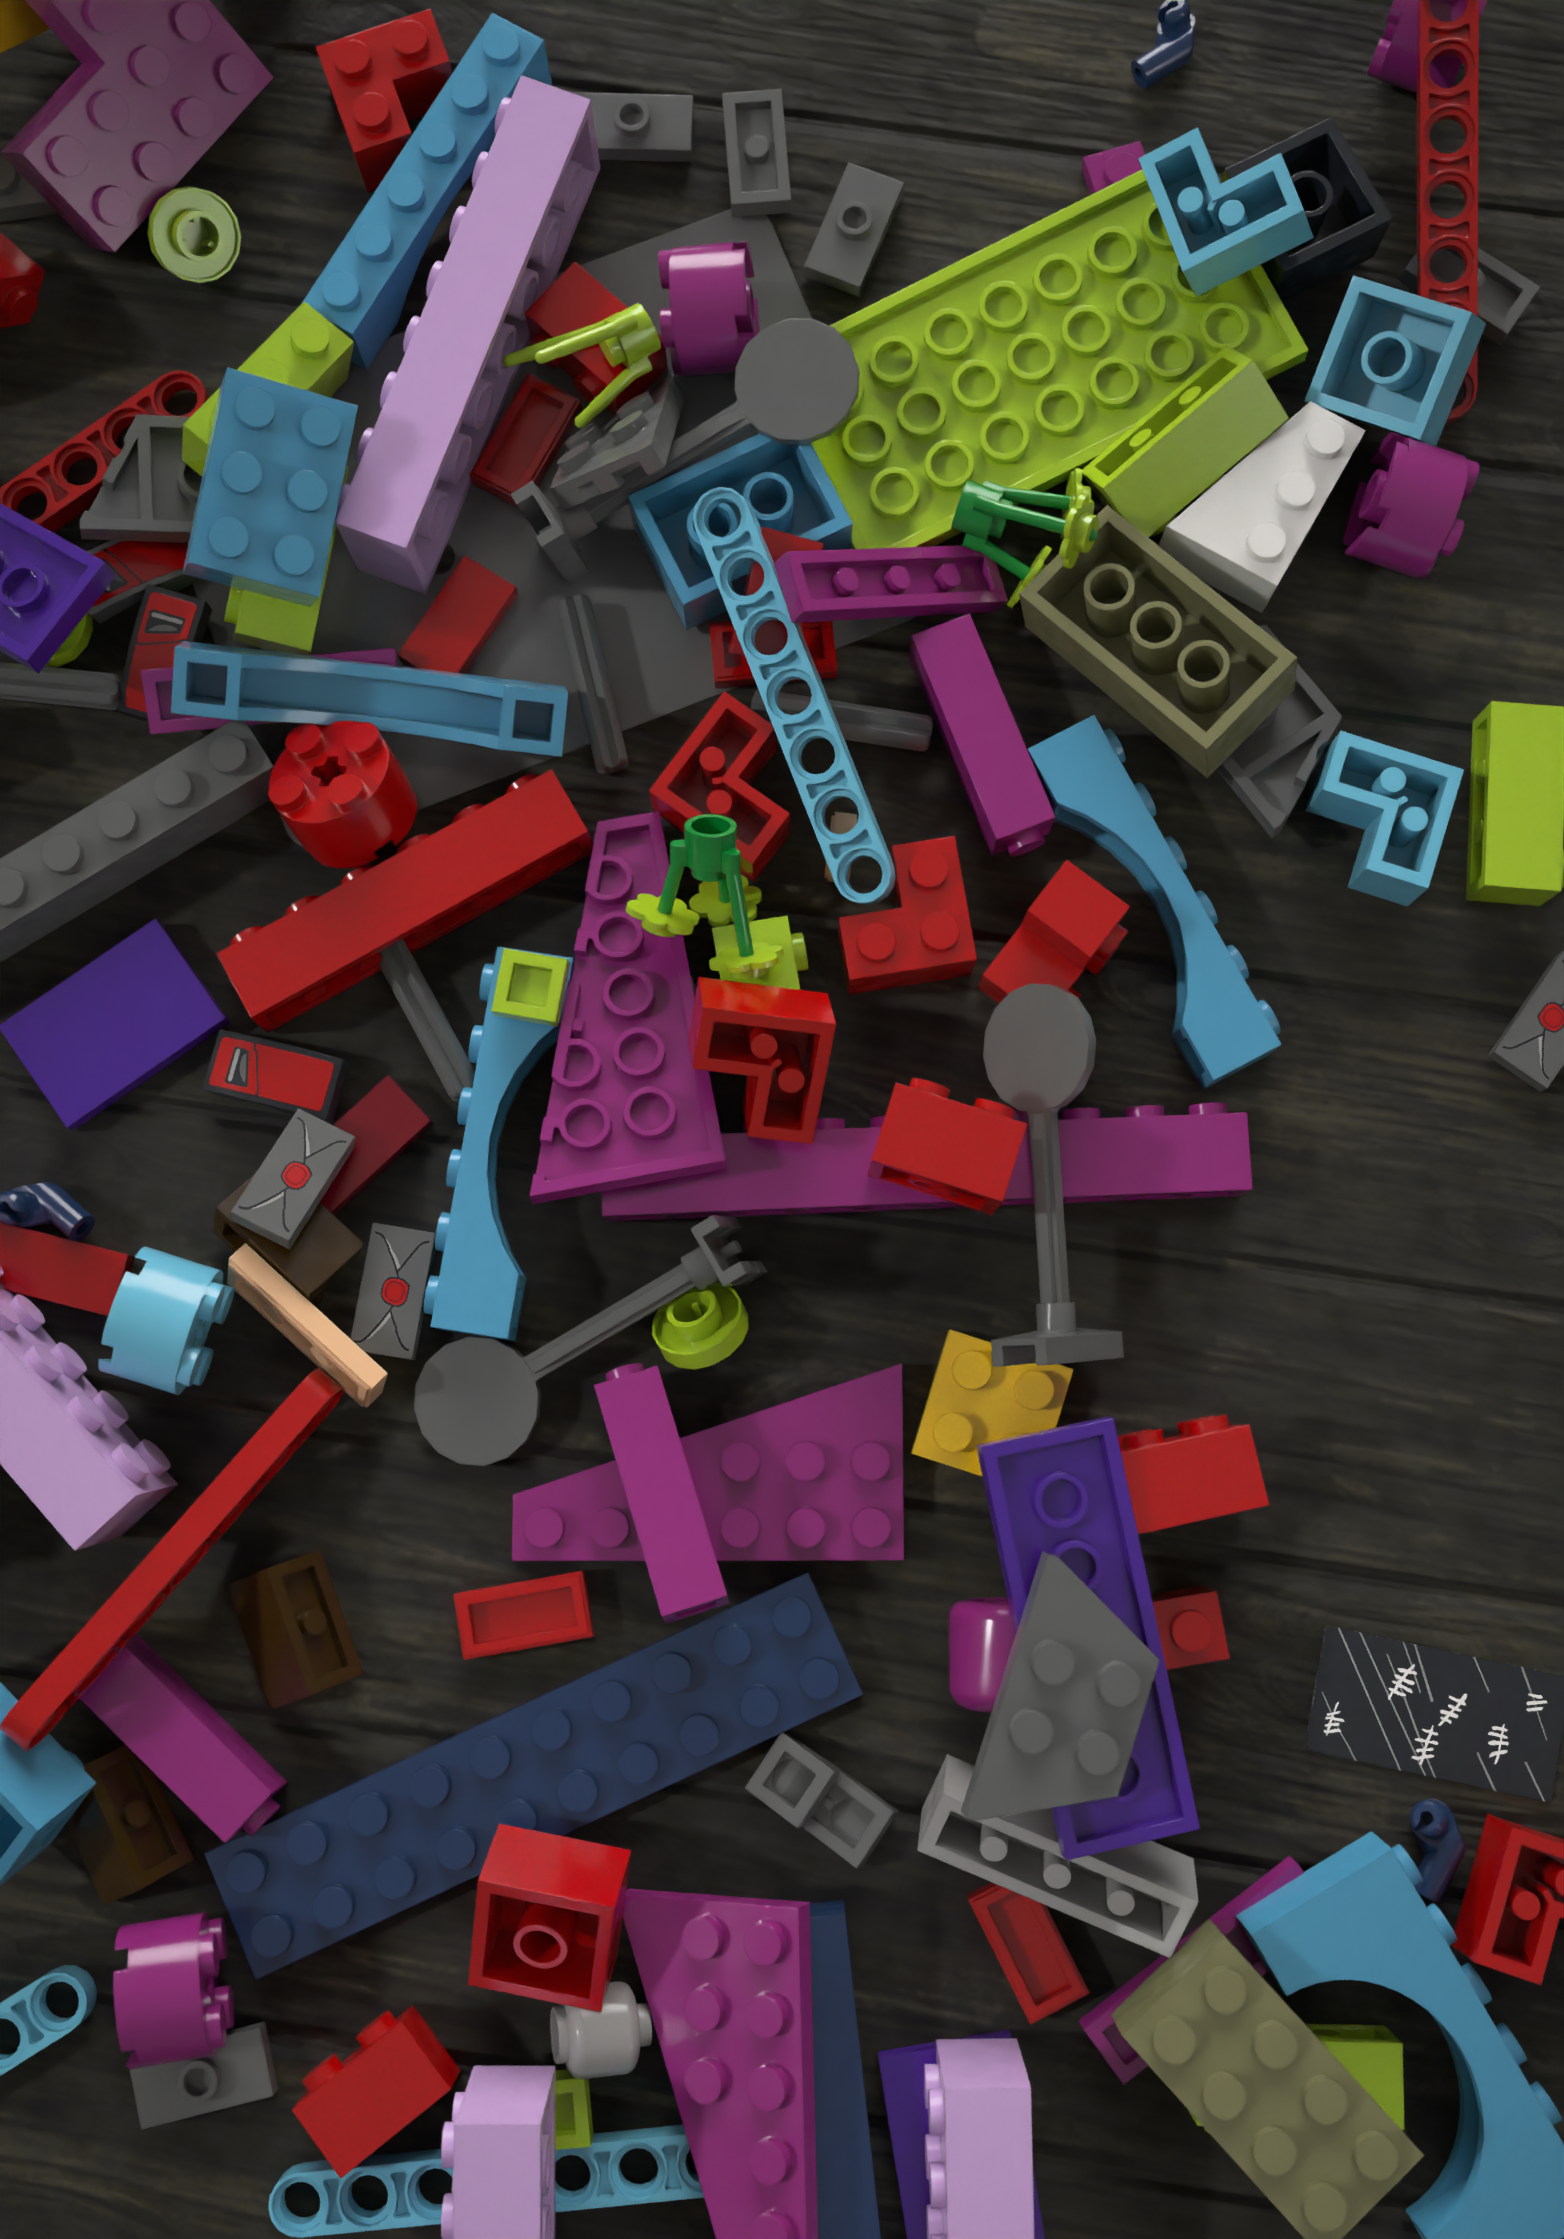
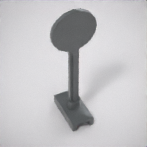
M787 318L764 327L746 344L736 365L734 388L737 396L736 402L674 440L664 468L647 475L641 465L622 476L625 482L619 488L602 495H596L564 511L561 506L555 509L533 481L511 493V496L538 534L536 538L567 584L570 585L589 573L576 541L597 529V522L628 504L629 495L683 470L749 428H754L760 435L781 444H809L832 434L848 419L858 398L860 372L851 345L835 328L814 319Z
M1030 983L1011 991L994 1009L985 1030L983 1058L988 1080L1002 1100L1017 1110L1026 1111L1029 1116L1041 1303L1036 1304L1037 1331L991 1340L993 1367L1036 1363V1365H1053L1124 1358L1122 1332L1076 1328L1075 1302H1070L1058 1110L1067 1106L1084 1089L1094 1068L1096 1037L1091 1016L1077 996L1058 985Z
M712 1215L690 1228L699 1247L682 1256V1264L527 1356H523L518 1349L496 1338L471 1336L444 1345L426 1362L416 1383L414 1411L421 1433L439 1454L459 1464L485 1466L511 1457L529 1441L540 1418L541 1389L539 1381L543 1377L695 1287L701 1291L720 1280L723 1287L746 1285L766 1273L767 1270L761 1261H739L736 1255L742 1252L741 1246L736 1240L730 1243L727 1241L726 1237L742 1228L737 1218Z

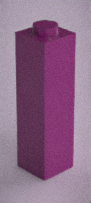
M970 613L911 635L909 660L991 856L1006 850L1009 851L1010 856H1018L1038 848L1045 843L1043 836L1049 834L1055 820V815Z
M632 1363L615 1368L606 1374V1382L596 1384L594 1387L661 1616L665 1624L727 1605L729 1604L728 1596L658 1366L644 1369L642 1363Z
M138 1634L130 1640L80 1697L224 1843L242 1832L243 1829L251 1837L254 1836L281 1807L273 1797L283 1788L287 1781Z

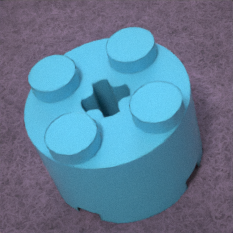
M143 1247L135 1257L147 1262L140 1275L126 1271L112 1303L104 1328L101 1344L113 1348L112 1359H99L98 1367L102 1372L179 1395L186 1386L190 1387L192 1384L202 1385L213 1357V1349L205 1347V1341L211 1324L213 1322L223 1324L231 1307L235 1289L223 1284L222 1270L149 1247Z

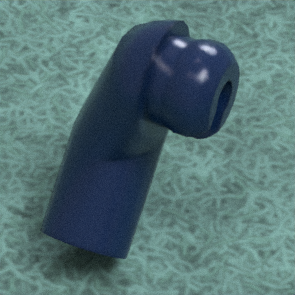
M1167 0L1158 9V20L1160 23L1157 26L1156 46L1131 62V72L1134 80L1142 89L1148 88L1185 65L1193 54L1196 24L1195 17L1190 14V4L1186 0Z
M53 1183L30 1184L0 1193V1222L5 1225L28 1228L53 1224L71 1241H79L85 1238L94 1227L95 1218L61 1187Z
M1425 1799L1416 1803L1410 1813V1824L1423 1854V1858L1417 1867L1423 1881L1414 1887L1417 1892L1439 1904L1464 1856L1466 1848L1450 1808L1442 1801Z

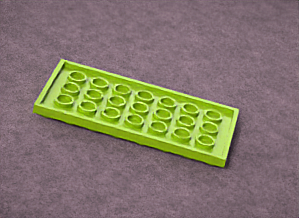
M1142 169L830 325L851 345L860 372L859 393L848 419L832 434L811 442L853 523L851 549L933 547L962 533L952 529L951 526L967 480L982 485L987 480L1005 487L1044 492L1068 480L1070 472L1074 471L1075 468L1083 469L1225 346L1253 359L1265 380L1305 361L1309 350L1261 264L1196 297L1181 269Z

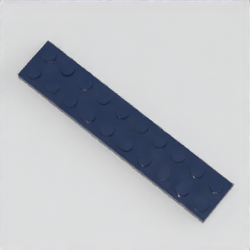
M806 1571L278 1817L262 1826L252 1837L246 1832L226 1843L220 1844L207 1851L205 1856L256 1980L480 1875L499 1824L563 1836L863 1695V1692L811 1576Z

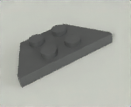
M674 374L669 375L647 392L629 400L619 408L615 415L600 426L596 423L589 424L577 431L565 442L568 449L557 461L559 467L550 487V491L563 511L581 504L596 495H602L619 488L625 482L622 476L641 465L647 475L653 474L665 467L686 396Z
M141 414L135 416L124 437V447L120 454L112 459L102 478L103 486L90 510H85L80 518L81 539L189 543L202 476L182 461L183 424L190 417Z
M1267 625L1259 626L1270 636H1272L1275 640H1277L1280 644H1282L1278 640V638L1273 634V632L1268 628ZM1298 663L1295 690L1216 769L1271 838L1281 832L1337 732L1342 719L1341 714Z
M1044 1551L1041 1553L961 1808V1812L966 1818L975 1821L1118 1797L1159 1664V1659L1057 1556Z

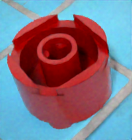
M346 720L320 726L313 723H305L295 727L288 734L285 740L286 749L281 753L271 771L268 796L298 841L315 860L322 865L332 868L359 867L378 859L374 851L384 846L390 840L396 846L405 838L416 817L417 797L408 777L374 724Z

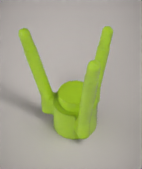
M636 303L598 323L507 354L503 357V364L506 367H512L532 360L543 364L599 343L604 356L612 367L623 363L626 369L576 417L575 425L578 428H584L635 379L653 370L647 356L660 350L661 344L649 315L641 304Z

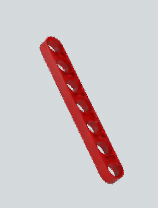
M1419 0L1417 9V295L1470 311L1478 317L1479 0H1465L1466 7L1463 15L1450 22L1440 21L1434 17L1430 10V0ZM1445 54L1460 58L1465 67L1463 81L1451 88H1442L1436 85L1431 79L1429 72L1431 63L1437 57ZM1443 120H1454L1461 125L1465 133L1464 145L1456 152L1450 154L1440 153L1434 149L1430 142L1429 134L1431 128ZM1446 184L1459 188L1465 199L1464 210L1456 217L1450 219L1440 218L1435 215L1429 203L1432 191ZM1443 249H1452L1460 253L1465 264L1462 277L1451 283H1441L1432 276L1429 267L1430 259L1436 252ZM1478 345L1462 382L1465 393L1463 402L1456 409L1450 411L1446 423L1456 421L1462 417L1475 401L1477 393Z
M181 370L171 371L162 375L0 488V503L18 513V506L24 497L36 493L45 495L47 498L45 512L39 518L31 521L55 533L92 506L103 486L102 478L112 459L117 457L122 450L117 446V438L125 427L132 424L137 414L175 416L167 412L169 398L180 390H189L197 394V404L190 413L182 417H191L210 398L202 382L192 373ZM81 459L96 461L97 473L91 482L78 486L68 482V471L76 461Z
M320 1368L312 1371L295 1388L17 1701L0 1725V1730L27 1752L50 1733L330 1414L344 1394L345 1388Z

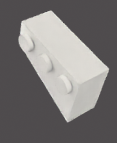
M1310 401L1168 524L1159 547L1203 582L1262 613L1366 430Z

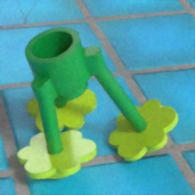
M1075 468L1074 471L1070 472L1066 495L1010 488L987 480L984 485L967 480L957 505L951 528L966 533L962 546L983 553L1021 579L1006 604L1008 607L1012 608L1019 601V593L1047 566L1044 564V561L1052 548L1046 545L1029 568L989 541V535L1001 539L1008 519L1061 534V540H1063L1059 556L1063 559V566L1072 569L1077 561L1079 552L1087 554L1098 537L1099 518L1097 515H1093L1094 501L1091 500V487L1083 486L1081 483L1082 469ZM1013 503L1062 509V519L1013 506Z
M716 814L694 816L687 820L684 824V839L670 842V865L661 896L655 897L646 893L638 894L636 900L627 902L626 912L630 916L641 920V926L646 931L661 937L692 934L694 926L698 924L700 917L708 918L709 924L714 927L734 924L738 947L723 949L719 952V956L709 960L711 970H728L734 979L744 980L763 976L768 973L769 967L779 962L778 957L784 954L782 946H770L768 942L764 941L752 942L749 922L756 918V904L761 902L762 892L758 887L749 886L747 878L740 874L741 852L737 849L736 822L729 817ZM684 867L691 869V875L695 879L703 881L699 885V893L694 895L689 901L690 910L687 909V905L682 900L676 898Z

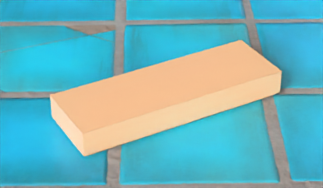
M245 1243L229 1257L227 1284L233 1287L240 1296L313 1363L344 1387L345 1392L361 1407L365 1406L367 1408L382 1394L388 1373L251 1247Z

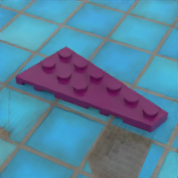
M659 811L597 822L585 887L586 900L580 929L578 928L574 948L575 960L571 982H568L551 1074L553 1081L547 1115L543 1119L540 1135V1154L536 1174H533L530 1199L532 1204L727 1169L709 1071L692 1069L688 1036L695 996L683 935L677 934L674 937H661L649 933L641 926V920L630 916L626 912L627 902L636 900L638 894L646 893L655 897H659L662 894L669 869V860Z
M902 1363L680 1438L717 1561L904 1560ZM616 1460L513 1494L512 1561H645Z
M627 1889L623 1919L716 2239H818L810 1902Z

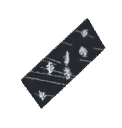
M1327 1626L1324 1633L1305 1749L1551 1802L1564 1726V1676Z

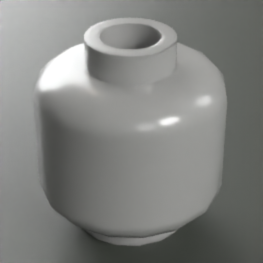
M610 1982L601 2012L563 2004L552 2007L550 2033L555 2063H565L569 2074L577 2079L622 2075L632 2072L639 2059L640 2047L650 2046L652 2041V2022L648 2004H637L630 1986L625 1982Z

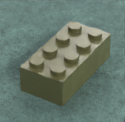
M1106 505L1097 514L1099 518L1098 537L1094 541L1091 550L1087 554L1079 552L1077 561L1072 569L1063 566V559L1058 554L1019 593L1025 627L1208 778L1295 690L1297 656Z
M1210 1919L1203 1923L1172 1954L1171 1958H1168L1111 2014L1123 2038L1304 2239H1342L1424 2157L1403 2130Z

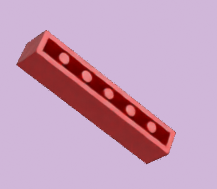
M550 769L540 776L534 773L519 778L508 787L507 794L487 805L475 804L463 809L454 816L451 825L431 836L421 834L410 838L397 849V854L376 866L364 865L358 867L342 879V885L320 897L318 895L304 897L293 903L286 910L284 917L265 927H250L233 937L230 942L231 946L216 954L250 1018L269 1033L381 971L379 963L382 961V957L379 952L399 940H404L412 954L592 854L593 843L588 830L553 770Z

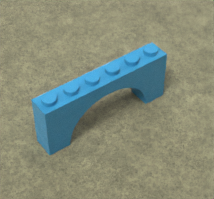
M1370 1831L1236 1915L1269 1975L1286 1996L1301 1988L1326 1981H1366L1385 1986L1414 2000L1431 2014L1439 2026L1455 2064L1460 2093V2115L1454 2146L1440 2176L1418 2201L1405 2209L1422 2239H1562L1564 2237V2144L1553 2126L1560 2122L1562 2118L1543 2087L1537 2081L1531 2085L1527 2082L1518 2066L1527 2061L1524 2051L1503 2022L1495 2026L1484 2007V2005L1492 2001L1487 1987L1468 1962L1462 1966L1458 1963L1449 1947L1458 1941L1443 1913L1434 1903L1427 1907L1425 1906L1414 1887L1423 1881L1422 1876L1411 1857L1400 1844L1391 1848Z

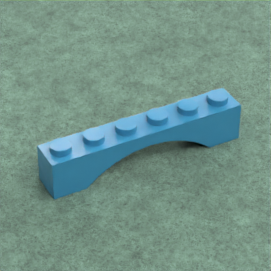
M494 13L490 15L304 299L306 303L354 341L351 362L365 370H368L399 322L412 280L436 227L454 197L473 173L480 153L482 151L489 153L496 136L495 119L501 101L504 97L512 98L521 75L552 86L544 40Z
M183 641L175 646L171 713L242 721L313 723L320 725H330L335 721L345 720L370 722L381 731L433 737L498 750L562 757L568 691L564 685Z
M1095 715L1030 747L1027 751L1054 812V822L1080 832L1108 850L1136 877L1154 903L1169 936L1176 967L1177 1007L1172 1037L1201 1089L1204 1090L1268 1056L1281 1045L1276 1036L1280 1033V1025L1273 1010L1264 1000L1257 1002L1245 979L1249 978V972L1243 957L1233 945L1226 947L1214 927L1218 923V918L1211 901L1203 891L1195 892L1183 872L1187 868L1184 854L1178 843L1171 836L1163 837L1153 819V816L1156 815L1154 802L1145 786L1140 782L1133 784L1122 764L1126 761L1125 753L1115 733L1111 729L1103 731Z
M497 947L494 964L486 963L484 965L480 981V1001H486L487 1008L484 1025H474L471 1033L469 1062L477 1063L473 1087H464L459 1100L458 1124L466 1125L462 1150L453 1149L448 1162L446 1184L447 1187L455 1188L451 1212H442L439 1217L435 1248L444 1252L440 1275H431L428 1280L424 1299V1313L432 1315L430 1327L439 1330L516 1342L527 1278L511 1252L500 1219L496 1189L498 1146L507 1113L524 1079L545 1052L558 1042L568 982H571L574 959L571 957L524 951L568 959L570 963L559 1024L556 1027L494 1016L491 1012L504 948Z

